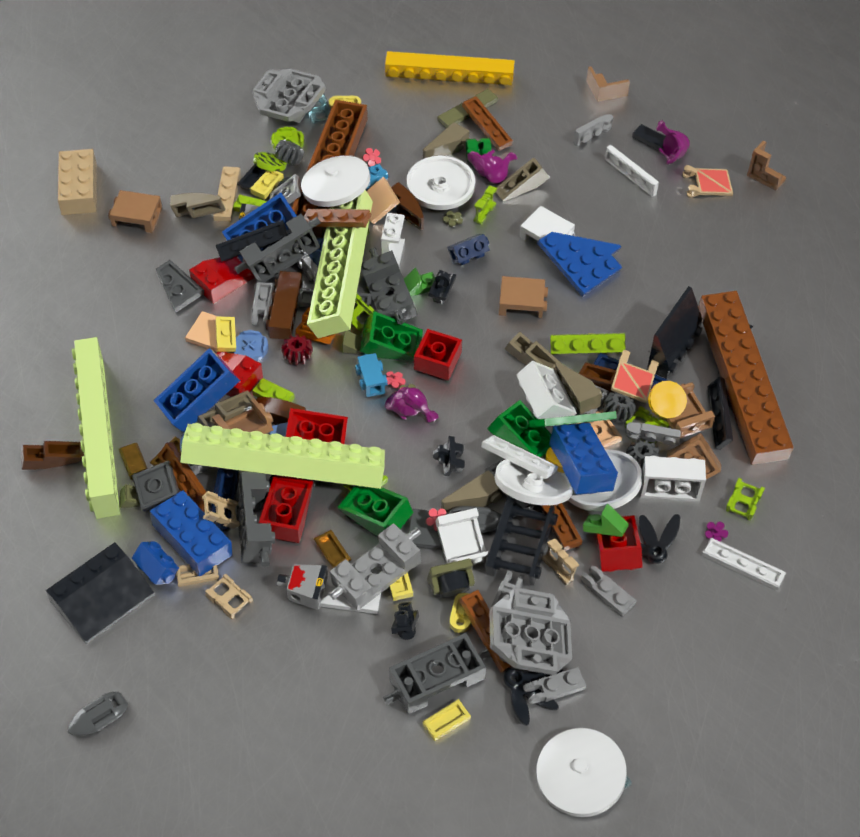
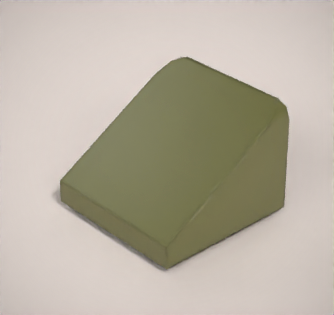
M345 331L343 353L362 354L360 352L362 337Z
M125 484L120 490V508L140 507L135 486Z

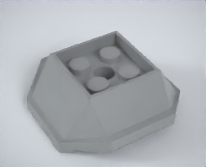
M294 69L267 70L252 89L261 115L287 122L300 123L326 91V86L320 76Z
M515 587L489 610L490 648L498 654L501 661L509 663L514 668L555 675L573 659L570 619L557 604L558 600L553 594Z

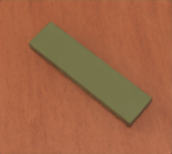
M489 89L475 95L486 108L498 102V97ZM463 103L439 115L437 121L445 128H448L453 122L459 124L470 118V116L462 107Z

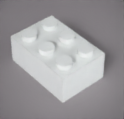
M531 361L516 374L520 381L519 385L524 390L526 400L531 404L533 414L537 419L574 416L577 414L556 370Z
M645 456L642 468L643 481L640 489V498L700 501L706 482L705 460Z

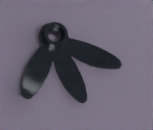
M675 514L672 516L659 541L651 522L645 515H640V532L646 544L641 543L642 556H647L648 560L653 564L663 563L668 557L666 549L670 547L678 534L680 515Z
M511 668L505 672L503 680L505 685L511 689V703L515 715L523 725H529L530 715L524 695L529 699L530 696L541 693V690L525 692L523 686L532 681H538L541 678L551 676V674L534 671L523 674L520 669ZM510 677H514L516 682L512 681ZM554 699L535 703L546 709H559V705Z

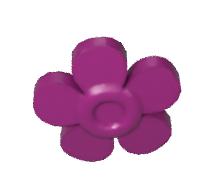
M709 522L707 524L708 530L705 532L706 538H713L720 542L722 538H727L728 531L723 530L725 524L717 522L715 526L713 522Z

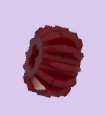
M298 334L296 337L290 335L289 339H284L281 352L284 360H288L289 364L295 362L297 366L300 362L305 364L306 360H310L313 347L310 339H307L305 335L299 337Z

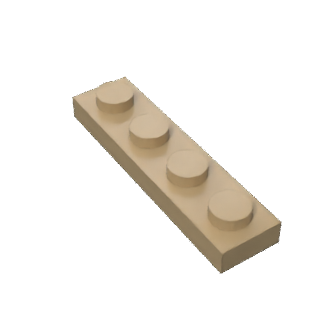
M223 167L217 196H220L226 211L214 213V221L231 222L240 167Z

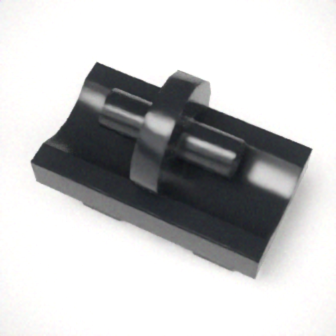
M439 270L429 291V297H433L434 302L443 304L446 301L456 280V274H448Z
M449 436L446 444L439 445L438 449L433 451V458L438 460L439 464H443L445 476H450L452 472H462L464 469L465 460L456 458V456L461 457L463 454L464 445L456 443L455 437Z
M402 602L398 605L399 611L394 614L395 620L391 631L392 634L398 632V635L404 640H410L416 634L415 626L419 618L418 610L413 611L411 602Z

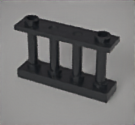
M508 495L485 564L486 574L495 576L496 570H500V568L529 575L530 585L534 586L535 580L539 579L542 567H540L552 525L555 526L557 523L558 514H555V506L550 505L548 514L519 508V505L516 504V499ZM518 515L545 521L543 531L513 525V517ZM515 533L537 538L540 541L537 549L508 543V540H506L508 534ZM507 550L533 556L532 567L503 561L501 554Z

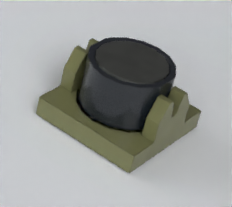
M471 559L431 567L427 580L428 584L431 585L433 595L440 594V597L445 598L469 591L470 587L475 584Z

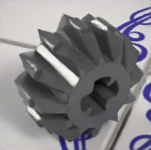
M279 141L275 148V156L288 164L298 165L303 158V148L291 141Z
M617 392L609 393L603 402L604 412L616 411L617 418L614 419L615 422L617 420L621 423L629 421L636 410L635 400Z
M638 439L637 443L632 441L626 450V454L632 456L642 469L645 456H659L658 448H655L654 443H648V439L645 442Z

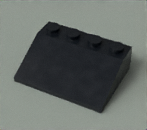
M690 286L687 287L654 334L648 366L652 360L657 361L659 364L655 374L665 379L668 378L670 373H675L678 367L677 363L683 361L686 350L692 348L695 341L694 338L699 337L703 330V327H701L703 319L693 289Z
M115 542L46 590L51 604L86 644L155 595L129 557Z

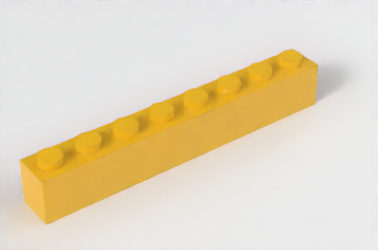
M387 51L385 77L513 85L514 60Z

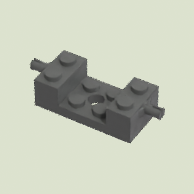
M302 214L292 218L286 223L291 232L290 235L283 237L280 241L267 247L262 252L255 242L239 251L243 257V262L234 267L239 274L248 268L258 282H266L280 273V271L287 269L321 248L312 231L313 227L321 223L320 220L316 217L307 222Z
M371 248L369 252L372 258L362 262L361 270L372 294L377 312L396 319L398 324H401L400 321L403 324L405 320L418 316L393 251L378 255L377 249L373 248V253ZM394 291L392 295H386L387 292Z
M241 472L235 497L238 502L236 506L237 519L240 522L238 530L241 562L261 563V566L266 567L270 565L269 555L272 552V544L275 543V532L271 530V523H257V515L253 514V511H261L262 504L266 501V492H269L270 489L269 480H266V474Z
M467 633L457 636L389 667V679L394 687V692L383 696L384 701L388 705L399 700L409 715L428 706V698L462 682L467 688L484 680L486 666L483 660L490 658L491 655L488 649L478 653ZM434 666H441L444 670L437 674L432 671V668Z

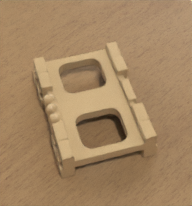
M207 491L202 496L205 508L204 519L211 522L224 523L225 527L231 529L240 525V522L236 521L235 507L238 505L237 501L229 498L223 499L218 494ZM208 502L216 506V513L209 511ZM224 508L232 512V519L225 516Z
M554 538L547 542L548 550L542 560L549 567L552 566V569L559 574L558 577L567 585L574 580L573 576L579 564L572 556L568 557L569 555L565 550H562L563 546ZM551 550L557 553V559L551 554ZM564 564L571 570V573L564 568Z
M226 573L217 583L205 591V596L213 604L216 603V605L221 607L231 620L248 602L251 603L253 601L252 596L244 589L241 590ZM221 583H224L229 587V590L222 596H219L214 589ZM234 596H239L243 600V603L237 608H233L228 604Z

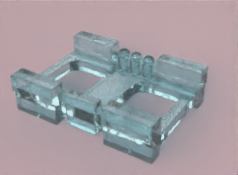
M325 94L317 101L321 103V106L312 108L308 112L312 124L328 119L331 107L328 106ZM321 112L326 114V117L319 119L315 116V114Z

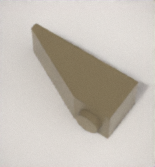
M453 122L423 149V159L432 156H448L460 152L466 147V139H469L470 131Z
M532 158L496 187V193L505 202L536 189L550 177L538 161Z
M555 363L556 372L580 414L601 407V398L603 396L599 387L596 388L591 380L563 364Z
M488 470L442 499L441 508L449 512L452 508L458 506L487 507L492 503H497L502 498L503 491L497 486L495 477Z

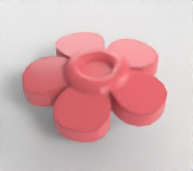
M367 148L365 150L366 154L362 157L363 161H368L369 167L380 164L381 158L377 157L380 155L379 150L375 149L373 151L372 148Z
M391 371L386 373L388 385L391 384L392 388H398L399 385L405 384L406 380L402 378V373L396 372L394 374Z
M432 508L428 511L431 517L426 519V524L428 526L433 525V529L438 531L435 521L437 517L446 515V511L440 508L437 512L436 509Z

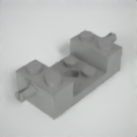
M395 524L385 529L378 535L379 544L355 562L350 564L345 559L330 570L331 582L336 587L329 592L330 597L335 600L342 594L357 611L390 587L391 584L421 563V551L412 541L421 535L420 530L415 527V529L406 534ZM375 567H379L382 569V571L379 574H373L371 572V570Z

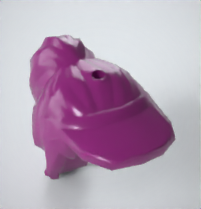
M663 120L659 121L656 130L661 131L666 136L663 141L664 151L659 148V151L668 159L667 164L670 165L685 155L690 147V141L685 134L668 129Z
M494 150L482 156L474 151L468 153L467 158L475 167L477 173L487 178L492 184H499L505 180L508 175L510 161L517 160V156L513 152L508 153L503 160L500 157L492 156L495 153Z
M402 387L392 393L385 402L387 410H393L404 420L407 419L405 416H416L419 412L425 415L428 423L434 422L439 418L435 411L429 410L426 397L416 388Z

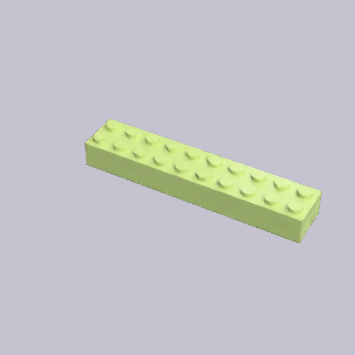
M365 190L352 201L332 206L330 209L370 210L371 212L373 200ZM369 221L365 228L326 227L307 325L317 338L344 332L351 328Z
M97 337L74 340L75 348L72 349V355L75 363H73L75 375L78 374L77 378H75L76 390H78L76 399L80 406V409L77 410L79 420H81V424H79L80 435L83 437L81 449L84 452V456H82L83 467L86 468L84 473V481L87 484V489H85L86 499L89 501L90 511L95 513L96 519L120 515L104 361Z
M199 423L187 424L182 440L180 463L381 489L385 450L379 447H361L358 444L345 445L336 441L330 443L322 442L319 439L307 440L298 436L284 437L280 434L269 435L259 431L247 432L238 428L224 429L220 426L209 427Z

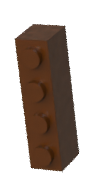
M280 271L279 278L275 279L276 292L272 293L273 306L269 307L270 320L266 321V331H269L270 338L289 339V336L293 335L298 310L299 290L303 285L302 273Z

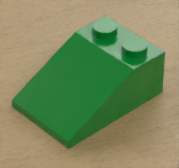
M373 311L364 322L360 352L365 354L376 353L377 358L414 361V355L422 341L423 329L407 323L402 324V321H400L401 324H398L396 319Z
M521 400L501 413L487 428L492 435L540 458L551 447L549 444L551 433L546 427L531 428L529 426V420H537V418Z
M355 485L338 506L340 511L376 536L392 524L401 529L414 513L407 497L383 487L380 489Z

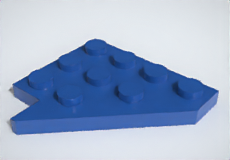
M550 232L537 242L539 247L582 297L622 269V266L612 256L621 249V245L556 232Z

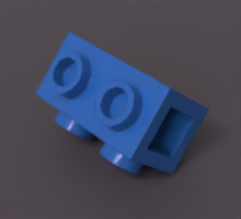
M155 541L141 542L132 556L137 567L144 571L149 580L155 585L169 584L174 580L175 574L179 569L173 558L167 555L161 545Z

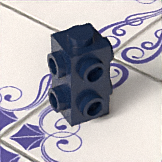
M484 234L474 235L447 247L452 263H459L460 265L469 263V259L473 257L475 259L485 256V252L490 251L489 240Z

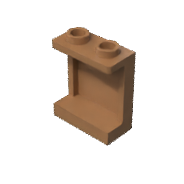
M120 190L118 196L114 199L113 208L109 210L108 218L111 220L113 227H116L118 221L144 225L146 232L153 233L162 210L161 198L157 195Z
M502 276L499 315L506 316V309L538 311V318H542L543 312L547 311V301H544V298L548 296V287H545V280Z
M693 382L681 384L680 386L686 393L687 398L685 410L681 415L673 419H666L671 429L680 430V438L712 428L715 415L712 411H705L693 392Z
M254 398L251 399L252 409L227 421H224L219 414L212 417L215 426H220L224 429L238 428L247 432L259 431L263 434L273 431L271 424L273 418L269 411H265L263 404L258 403Z

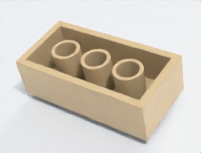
M93 149L59 151L58 203L62 215L97 212V163Z

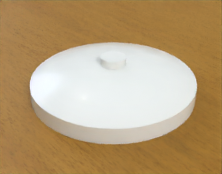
M336 156L323 160L310 168L302 179L301 189L304 197L311 204L321 207L338 206L352 201L365 191L370 182V172L367 164L357 157Z
M432 156L422 159L412 166L407 175V189L415 197L418 204L430 209L448 210L463 205L471 198L475 190V176L471 168L459 159L449 156Z
M605 450L618 472L614 490L577 495L573 491L569 501L575 506L588 511H603L607 504L613 509L625 505L638 494L642 486L643 478L638 462L624 452Z
M509 460L500 462L496 468L495 482L497 486L507 495L522 502L535 505L561 504L569 500L574 491L565 473L557 471V473L545 479Z
M587 728L566 730L553 737L544 746L537 762L539 788L545 799L555 809L564 814L575 817H590L600 814L617 802L625 788L627 771L624 756L617 744L599 731Z

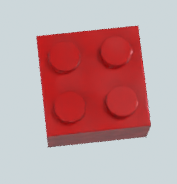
M427 329L414 355V370L449 381L462 353V339Z

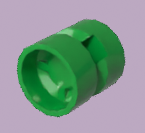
M480 138L479 141L476 139H466V157L471 151L477 152L481 156L491 151L490 138Z

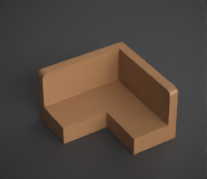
M592 66L588 67L586 81L597 102L628 96L630 84L628 79L607 84L602 73L595 74Z
M763 140L753 151L747 176L776 191L786 180V176L768 167L771 154L764 151L767 142Z
M702 433L667 452L666 458L677 457L705 460L706 480L721 472V463Z

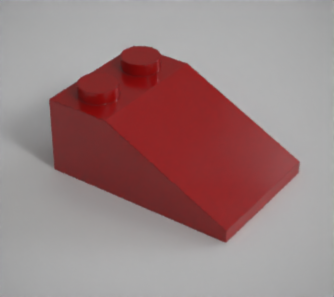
M220 257L204 260L189 269L190 278L203 288V295L212 304H215L255 277L248 268L239 274L234 267L242 263L237 257L223 263Z
M228 352L216 353L240 380L226 395L233 397L247 390L250 393L263 378L262 364L246 355Z
M290 408L286 437L298 436L307 440L319 439L322 442L331 443L336 441L345 444L348 417Z
M274 475L259 523H271V530L275 532V539L300 543L313 481Z
M635 515L621 516L628 522V528L622 537L596 533L602 572L643 568L642 547Z

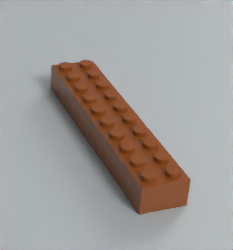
M335 99L307 171L317 163L336 156L354 157L368 120L367 105ZM301 189V196L294 201L292 209L297 216L302 214L304 217L308 209H330V207L311 204L306 200ZM313 227L312 231L315 237L323 238L326 227Z
M730 291L702 295L698 305L703 319L702 323L720 375L725 379L727 396L751 465L788 460L794 447L738 292Z

